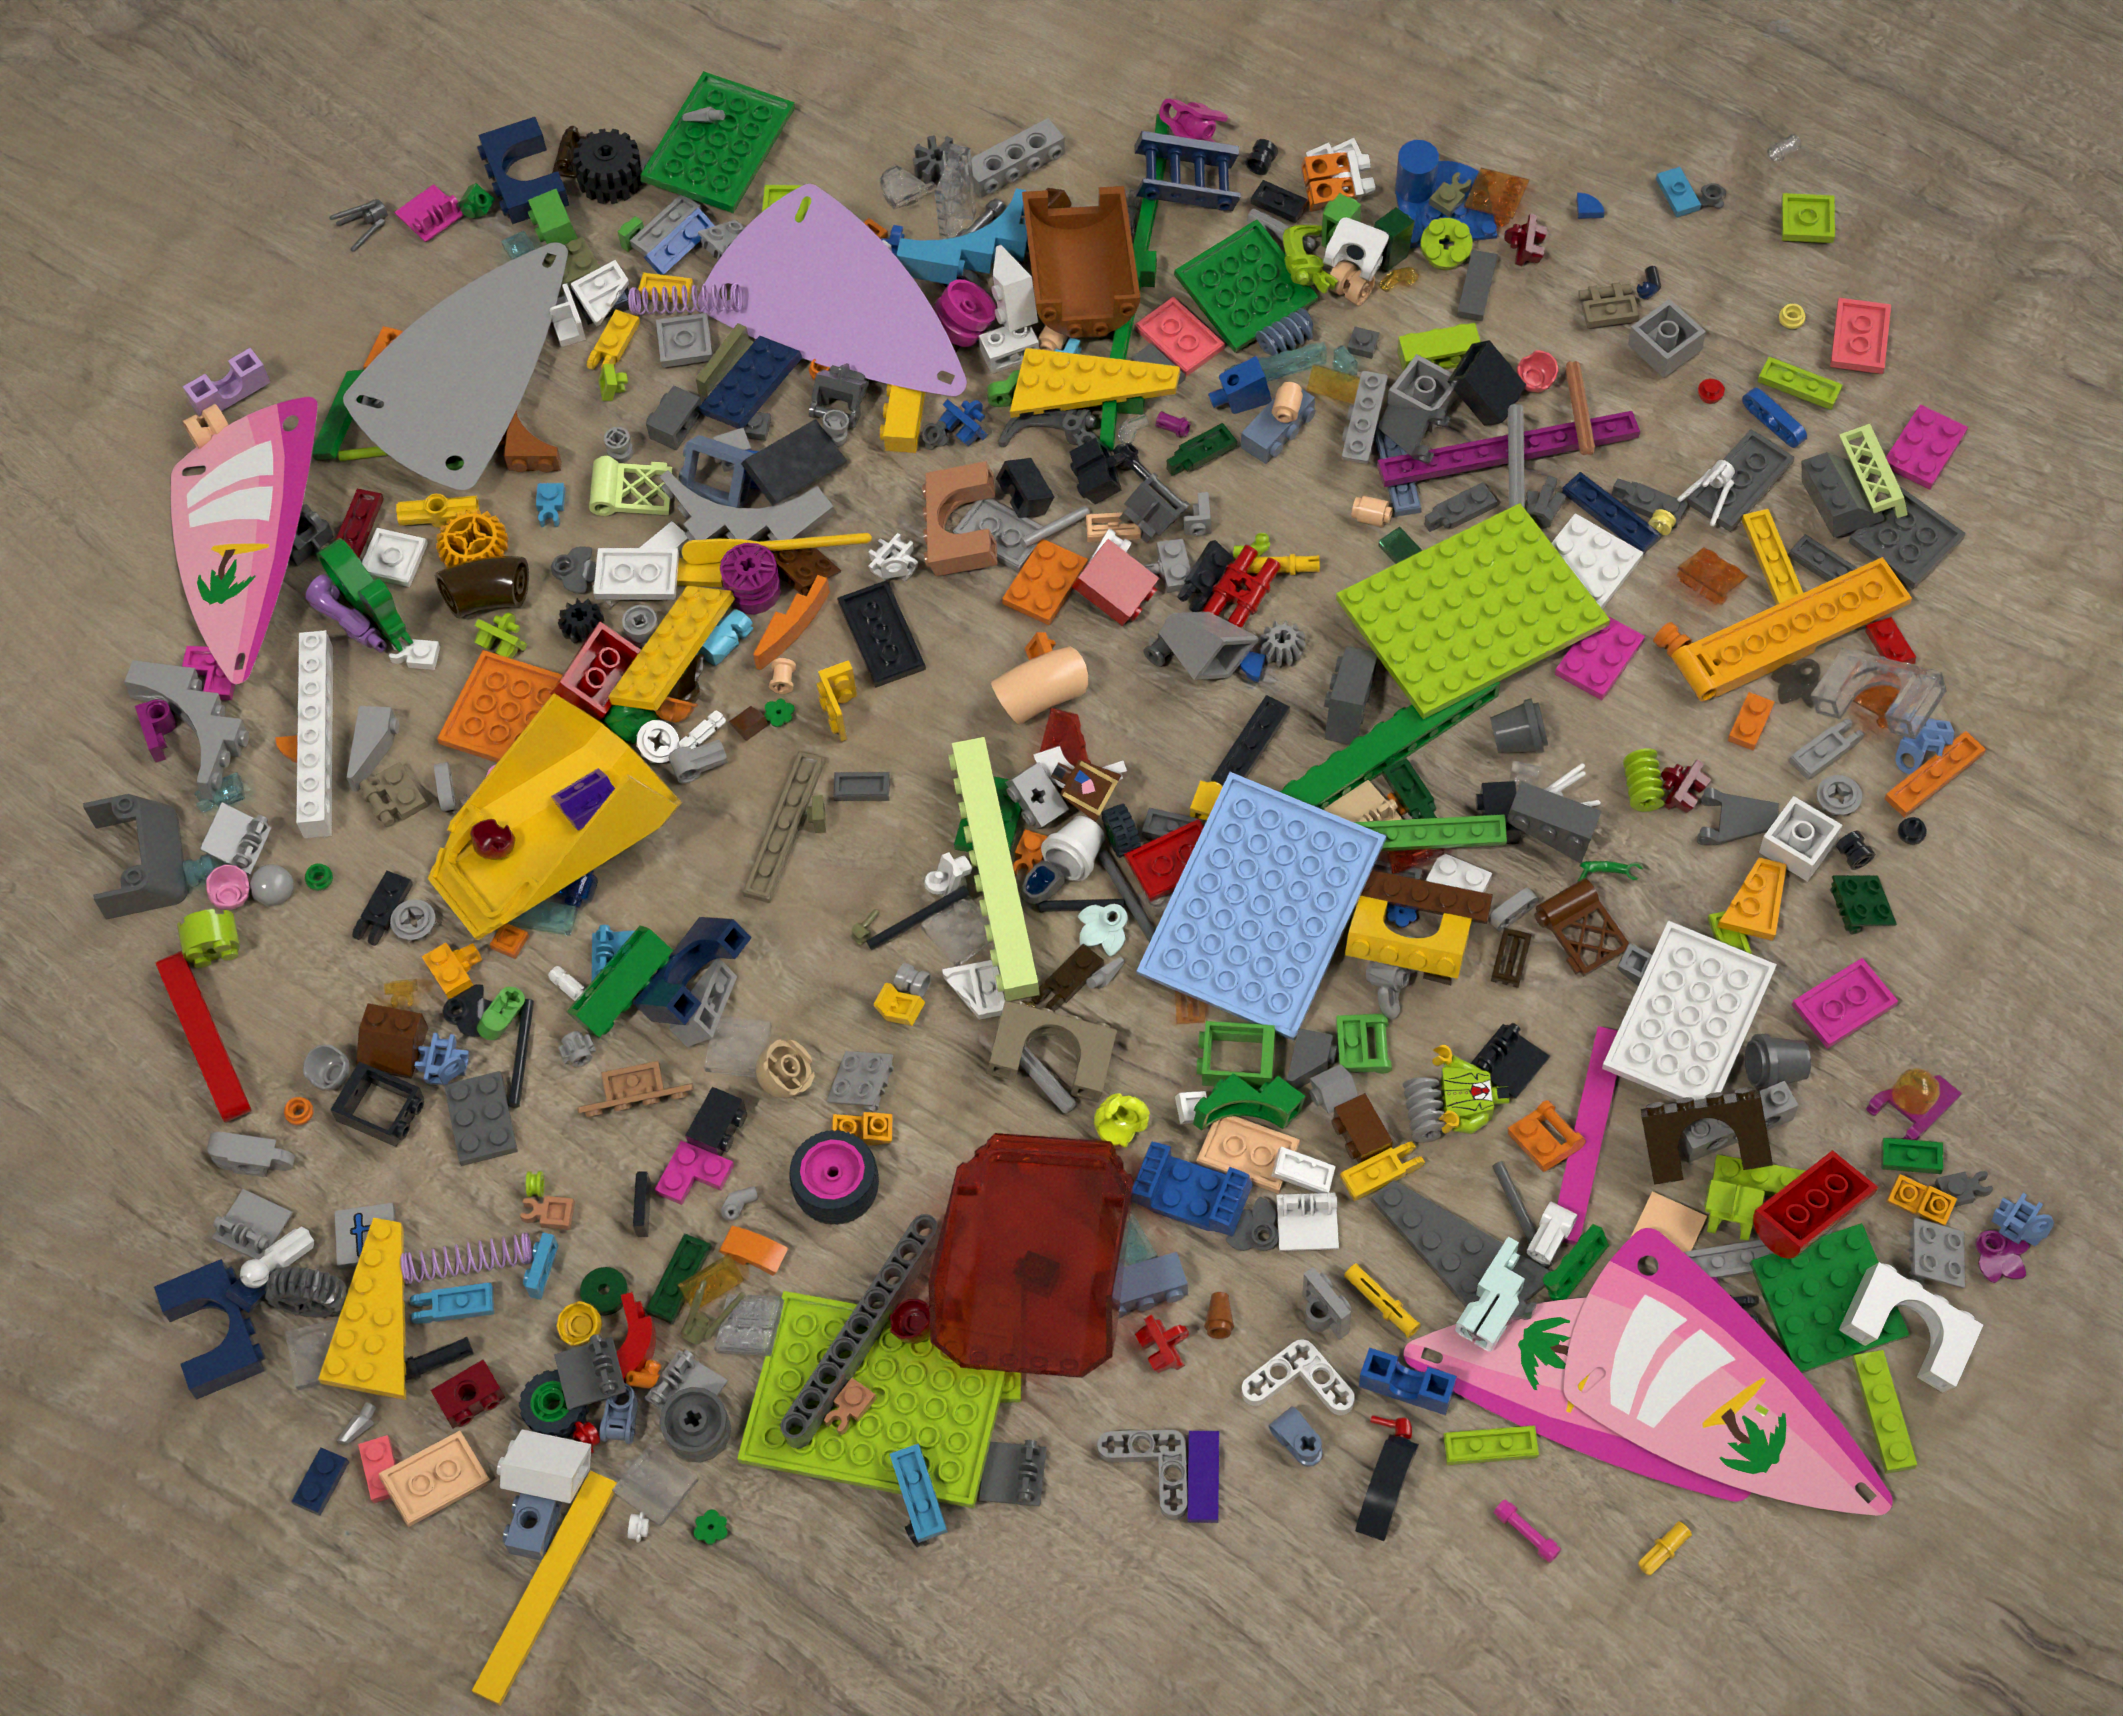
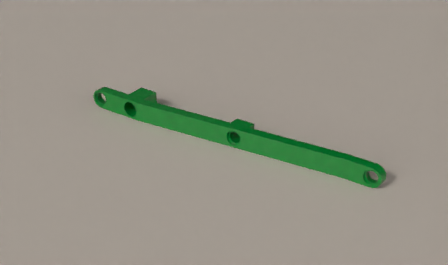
M1157 114L1155 133L1169 135V125L1162 121L1160 115ZM1156 157L1157 180L1163 181L1167 162L1166 158ZM1143 198L1133 243L1139 291L1141 287H1155L1157 251H1149L1159 202L1156 199L1148 200ZM1135 314L1127 323L1115 330L1110 358L1126 360ZM1143 397L1126 398L1125 402L1118 403L1116 400L1103 402L1100 441L1110 451H1113L1115 444L1117 413L1144 415L1145 399Z

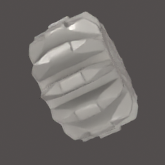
M1285 620L1283 625H1279L1274 621L1272 628L1265 627L1264 634L1259 639V644L1261 645L1260 652L1267 656L1268 664L1277 661L1278 667L1282 665V662H1286L1291 666L1293 660L1299 661L1301 654L1305 651V635L1303 631H1298L1297 624L1288 626V622Z

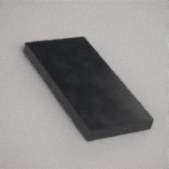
M815 419L746 458L741 465L771 505L775 506L843 466L847 460Z
M888 580L837 598L840 609L875 688L926 670L925 663Z

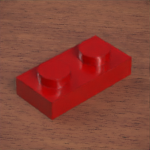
M1892 617L1866 625L1865 632L1890 672L1915 664L1916 655Z

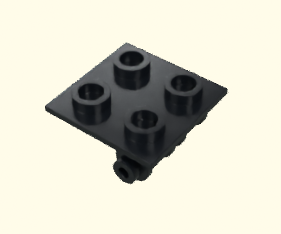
M1502 1024L1470 1064L1481 1068L1482 1071L1489 1072L1491 1082L1498 1087L1508 1086L1509 1094L1517 1099L1548 1061L1550 1055L1519 1035L1521 1029L1517 1024Z

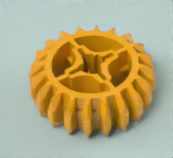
M478 508L471 514L466 509L465 514L461 516L456 512L454 520L447 518V525H440L441 533L437 534L436 538L438 542L436 543V549L441 562L445 563L446 568L474 559L505 556L504 553L508 552L507 543L509 538L504 524L500 523L496 515L491 517L488 511L481 514ZM480 531H481V532L488 533V534L491 535V536H487V535L484 534V533H480ZM454 550H458L459 552H462V553H465V554H464V555H463V554H459V553L455 552Z

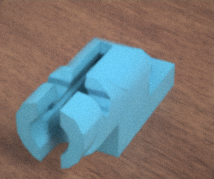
M734 609L728 616L719 621L696 655L703 654L706 661L716 666L734 648L739 646L738 638L745 639L753 631L751 619L743 612Z

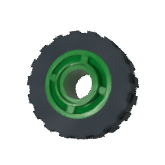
M558 1370L543 1371L540 1375H535L530 1382L526 1383L524 1391L520 1394V1415L532 1432L566 1439L571 1437L570 1435L576 1431L575 1423L580 1421L584 1424L586 1415L589 1414L588 1404L567 1410ZM560 1400V1404L556 1409L548 1410L551 1402Z

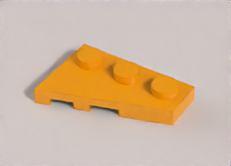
M1759 857L1717 927L1773 941L1776 936L1787 864Z

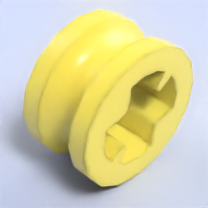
M1657 509L1648 524L1660 532L1661 535H1668L1675 525L1676 519L1670 512Z

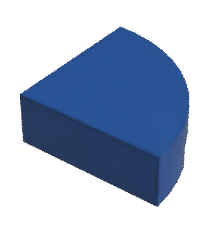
M1577 193L1578 219L1604 218V208L1599 200L1586 193Z
M1249 652L1239 666L1249 679L1259 682L1265 662V655Z

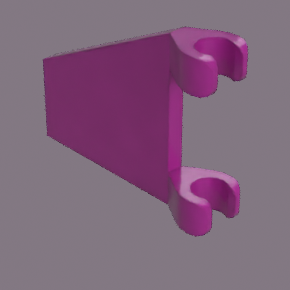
M1940 1075L1879 1092L1869 1101L1866 1110L1871 1115L1876 1116L1888 1102L1914 1123L1907 1130L1903 1139L1919 1140L1962 1093Z

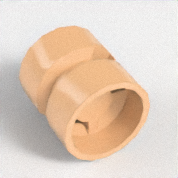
M1347 260L1340 261L1330 273V275L1338 280L1335 289L1329 288V290L1338 295L1345 294V299L1359 306L1370 295L1375 284V276L1371 281L1360 278L1361 269L1357 271V266Z
M216 404L202 410L201 416L194 414L182 421L193 443L199 449L211 440L212 435L220 433L229 425Z

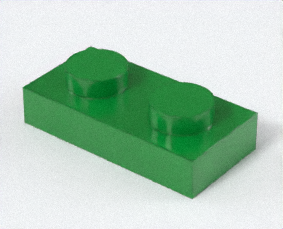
M1883 1138L1881 1142V1169L1942 1174L1943 1142Z

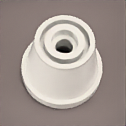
M1076 816L1057 833L1050 834L1041 846L1042 855L1045 861L1057 867L1064 874L1065 879L1082 881L1093 871L1094 860L1104 842L1105 835L1101 827L1090 818Z

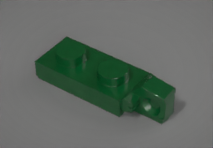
M1221 423L1179 445V449L1174 452V456L1166 460V469L1171 476L1183 472L1184 469L1187 472L1192 469L1194 470L1236 448L1238 441L1227 427Z
M1407 758L1382 770V776L1412 819L1437 818L1434 814V811L1437 809L1434 804L1435 799Z

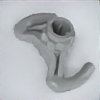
M1370 961L1366 969V979L1371 985L1381 987L1378 989L1380 1010L1384 1016L1393 1020L1400 1013L1398 998L1400 990L1407 986L1410 974L1418 970Z

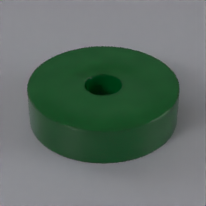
M600 1267L592 1270L584 1277L580 1286L582 1301L596 1308L601 1316L612 1315L622 1309L621 1295L629 1293V1287L623 1274L611 1267ZM609 1288L607 1294H600L601 1289Z

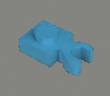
M564 483L537 484L536 508L537 511H540L538 519L541 527L545 526V520L548 518H553L555 527L559 526L560 519L557 511H564Z

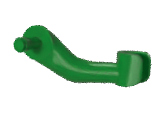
M1585 861L1579 865L1584 870L1577 881L1586 878L1588 872L1626 874L1628 878L1637 880L1639 878L1630 872L1631 867L1636 866L1642 870L1644 867L1639 862L1626 865L1611 861Z

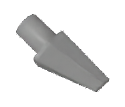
M712 107L683 115V121L714 123L715 120H724L725 118L723 110H715Z
M1119 957L1093 973L1092 977L1086 981L1087 986L1091 989L1095 987L1100 989L1106 986L1123 966L1124 959Z
M366 1402L360 1414L353 1415L337 1439V1442L344 1445L349 1444L374 1424L371 1417L376 1407Z

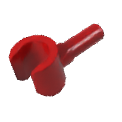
M1374 1415L1371 1416V1423L1395 1428V1436L1407 1439L1412 1438V1426L1407 1418L1389 1420Z

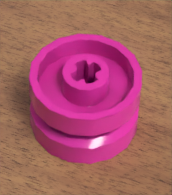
M954 280L950 282L942 296L932 306L950 342L962 347H971L979 340V335L984 333L985 329L991 325L996 317V305L984 289L967 280Z

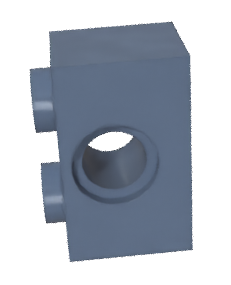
M520 1493V1496L516 1495L512 1504L514 1516L511 1525L507 1524L503 1533V1543H505L504 1545L508 1552L513 1555L542 1561L550 1546L563 1503ZM531 1518L538 1519L537 1524L533 1528H524L527 1520Z

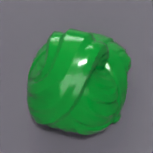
M611 705L604 716V722L607 727L625 742L630 741L631 744L637 742L636 735L645 723L658 720L655 710Z

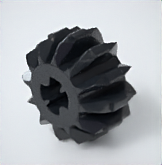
M577 598L576 604L572 605L567 602L566 609L560 610V619H558L559 629H561L565 639L570 638L574 644L579 640H582V643H584L599 622L604 624L605 619L600 607L597 604L592 605L589 599L581 603Z

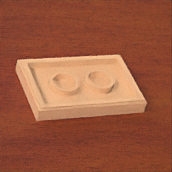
M1236 1116L1227 1117L1212 1123L1197 1158V1164L1223 1174H1227L1229 1167L1249 1174L1253 1185L1279 1194L1284 1181L1271 1176L1278 1149L1284 1147L1296 1152L1300 1139Z
M461 1431L379 1473L382 1484L408 1527L490 1484L489 1477Z

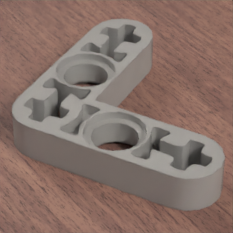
M1176 1430L1109 1431L1099 1437L1097 1442L1098 1455L1106 1462L1158 1461L1161 1513L1164 1517L1171 1520L1180 1519L1185 1515L1187 1511L1185 1439L1180 1432ZM1138 1439H1145L1149 1442L1150 1448L1145 1453H1137L1132 1447L1133 1443ZM1154 1439H1159V1445H1167L1169 1439H1175V1444L1180 1445L1176 1446L1173 1452L1169 1451L1168 1446H1159V1453H1154ZM1124 1440H1128L1129 1453H1124V1447L1114 1448V1453H1108L1107 1448L1102 1447L1107 1446L1108 1441H1114L1115 1446H1124ZM1174 1467L1179 1469L1182 1474L1181 1478L1176 1482L1166 1480L1164 1472L1168 1468ZM1170 1490H1176V1501L1179 1504L1182 1503V1505L1177 1506L1176 1511H1171L1170 1506L1165 1505L1170 1503Z

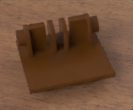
M817 548L783 550L772 553L777 564L778 574L784 581H788L790 586H794V589L801 595H808L817 575L829 578L841 573V570Z

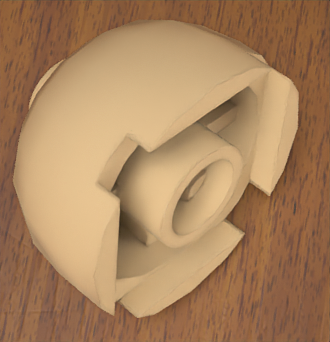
M780 1039L770 1044L760 1053L756 1062V1077L765 1092L771 1096L785 1099L797 1096L809 1088L814 1079V1072L811 1073V1056L802 1045L793 1040L786 1042Z

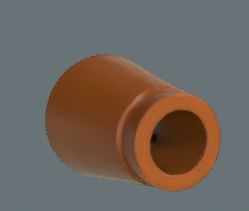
M1215 1292L1211 1295L1204 1325L1208 1336L1215 1339L1228 1338L1234 1329L1229 1295L1224 1292Z

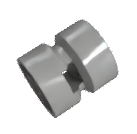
M636 605L629 608L623 614L622 625L626 640L642 650L659 626L656 613L648 606Z

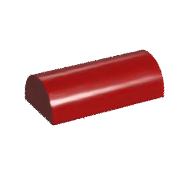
M1832 1150L1755 1210L1753 1215L1755 1230L1764 1245L1773 1253L1787 1259L1794 1258L1876 1193L1878 1186Z

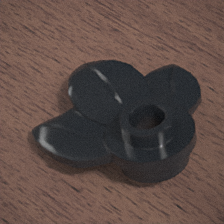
M475 984L461 992L458 997H452L447 1000L443 1006L442 1013L445 1020L450 1024L457 1025L459 1031L466 1036H481L477 1031V1025L483 1013L492 1003V1001L483 998L484 986ZM457 1009L462 1010L461 1013H459V1014H457V1015H453V1012H454L455 1010H457Z

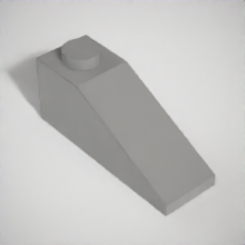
M359 706L347 772V780L352 791H358L361 788L359 786L360 782L370 776L393 745L394 734L399 732V719L395 718L391 707Z
M720 958L712 963L691 990V993L702 1004L686 1025H670L669 1029L686 1047L713 1037L737 976Z

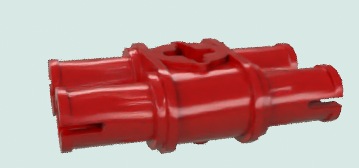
M1245 545L1234 563L1226 566V572L1218 584L1213 586L1214 594L1202 612H1210L1219 616L1226 603L1232 602L1237 607L1229 617L1228 622L1242 628L1249 616L1257 613V607L1266 593L1268 594L1271 591L1270 583L1281 568V564L1268 557L1256 576L1247 574L1248 569L1258 556V552L1251 546ZM1244 586H1246V591L1240 590V592H1237V588L1242 589Z

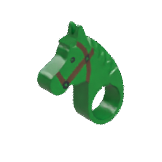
M337 539L317 553L321 566L343 597L353 608L361 611L370 620L374 628H377L398 652L403 650L399 642L400 637L409 645L413 644L411 637L406 631V625L396 610L391 592L380 578L373 580L359 558L343 539Z

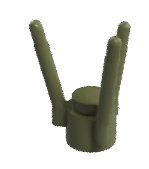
M702 1280L699 1289L696 1290L687 1320L680 1332L681 1336L694 1344H701L704 1337L711 1339L715 1330L745 1297L744 1292H741L713 1324L709 1326L708 1317L698 1313L707 1284L706 1280Z

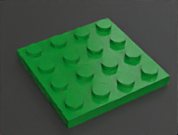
M1258 219L1174 271V276L1234 353L1255 341L1257 331H1262L1264 327L1271 326L1275 321L1280 322L1281 318L1289 317L1290 313L1297 312L1299 308L1306 309L1318 300L1317 294L1309 285H1301L1292 281L1291 274L1285 265L1284 259L1286 255Z
M1862 1223L1820 1237L1794 1258L1787 1259L1771 1253L1749 1262L1787 1357L1801 1373L1909 1336L1898 1306H1894L1890 1311L1878 1339L1865 1346L1839 1331L1866 1270L1879 1263Z

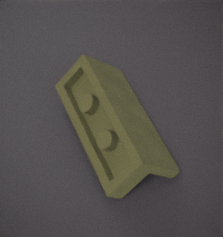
M737 323L696 377L698 393L707 398L754 343L748 337L746 326Z

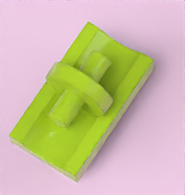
M508 612L503 617L498 615L494 617L493 622L498 624V628L480 619H477L474 625L479 628L474 641L477 645L490 651L496 638L502 640L496 651L498 655L513 659L518 649L525 651L528 645L519 638L509 634L511 631L518 633L520 630V626L515 624L516 617L512 613Z

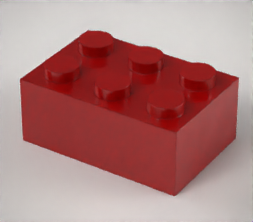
M599 622L589 634L550 694L553 695L555 693L600 721L612 705L608 696L641 650L602 622Z

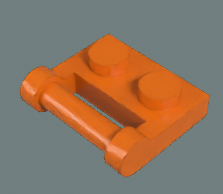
M1548 1100L1542 1102L1535 1111L1508 1127V1135L1543 1173L1580 1150L1586 1143V1139L1580 1133H1575L1555 1112V1106ZM1547 1119L1567 1142L1561 1145L1541 1122Z

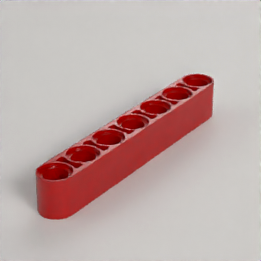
M182 950L155 962L224 1123L251 1112L250 1104L189 963L183 958Z

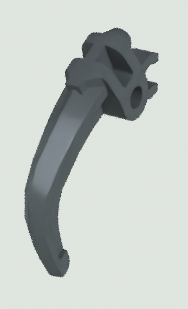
M1056 408L1044 410L1042 414L1035 415L1034 412L1021 413L1020 417H1014L1008 421L1000 435L998 444L1000 447H1006L1012 437L1025 427L1047 426L1064 430L1067 442L1079 447L1096 437L1095 434L1088 432V430L1095 427L1097 419L1091 415L1090 410H1079L1078 408L1063 411Z

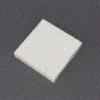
M376 528L362 564L374 580L380 578L383 582L410 587L428 545L427 539Z

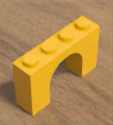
M1360 896L1348 933L1346 956L1456 979L1459 978L1472 918L1444 913L1440 928L1436 934L1426 938H1409L1392 932L1384 924L1388 901Z

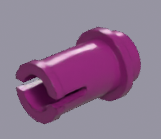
M1163 411L1158 414L1157 423L1155 424L1157 428L1176 433V437L1179 438L1181 436L1186 437L1191 427V422L1187 421V418L1182 417L1180 419Z

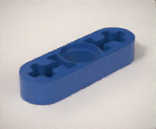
M1759 388L1751 389L1742 397L1746 409L1788 446L1796 448L1807 439L1804 427Z

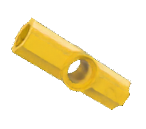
M437 493L431 494L425 500L404 501L396 504L399 526L430 523L432 526L440 528V525H447V518L454 520L456 512L461 516L465 514L466 509L470 514L474 513L477 508L479 511L480 509L477 496L446 498L444 495Z

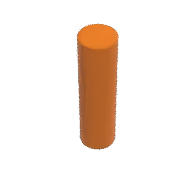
M1392 792L1389 793L1387 798L1389 800L1393 799L1398 806L1396 810L1401 816L1406 813L1404 807Z

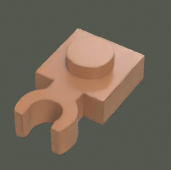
M544 1196L543 1204H539L532 1198L523 1199L525 1207L533 1208V1211L529 1214H520L523 1222L533 1223L540 1219L541 1228L570 1230L575 1206L573 1198Z
M851 1378L834 1399V1405L838 1409L826 1415L824 1419L825 1424L829 1427L833 1421L840 1420L842 1422L838 1426L837 1432L839 1435L845 1434L849 1428L848 1421L852 1417L859 1422L877 1399L876 1394Z

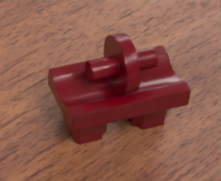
M1531 213L1526 224L1521 226L1514 224L1513 227L1508 228L1504 233V240L1510 244V247L1512 249L1517 248L1515 264L1521 267L1526 260L1538 264L1544 256L1545 248L1535 245L1534 242L1541 244L1545 240L1547 227L1537 224V215Z
M1695 760L1692 766H1687L1684 769L1683 773H1681L1683 767L1680 764H1676L1674 768H1664L1661 773V777L1665 781L1663 788L1670 790L1674 786L1664 801L1665 804L1663 806L1670 810L1676 806L1685 813L1694 808L1698 798L1688 792L1689 787L1701 793L1711 780L1701 771L1704 765L1701 761Z

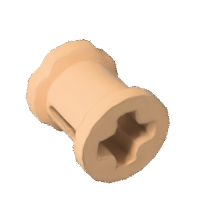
M786 658L773 660L771 664L774 670L773 680L769 682V689L779 694L792 692L794 685L791 679L792 673L796 670L795 662Z

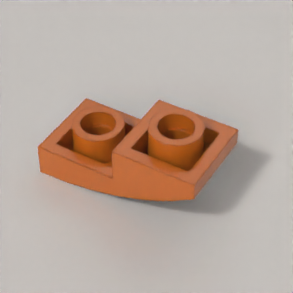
M732 1225L718 1252L742 1265L748 1262L774 1276L788 1248L765 1236Z

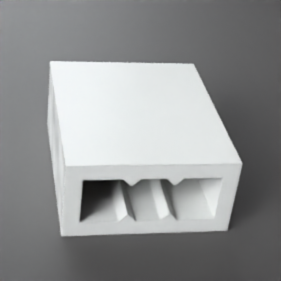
M522 1429L516 1440H511L506 1456L501 1457L498 1462L497 1475H501L500 1488L571 1503L590 1470L591 1444Z

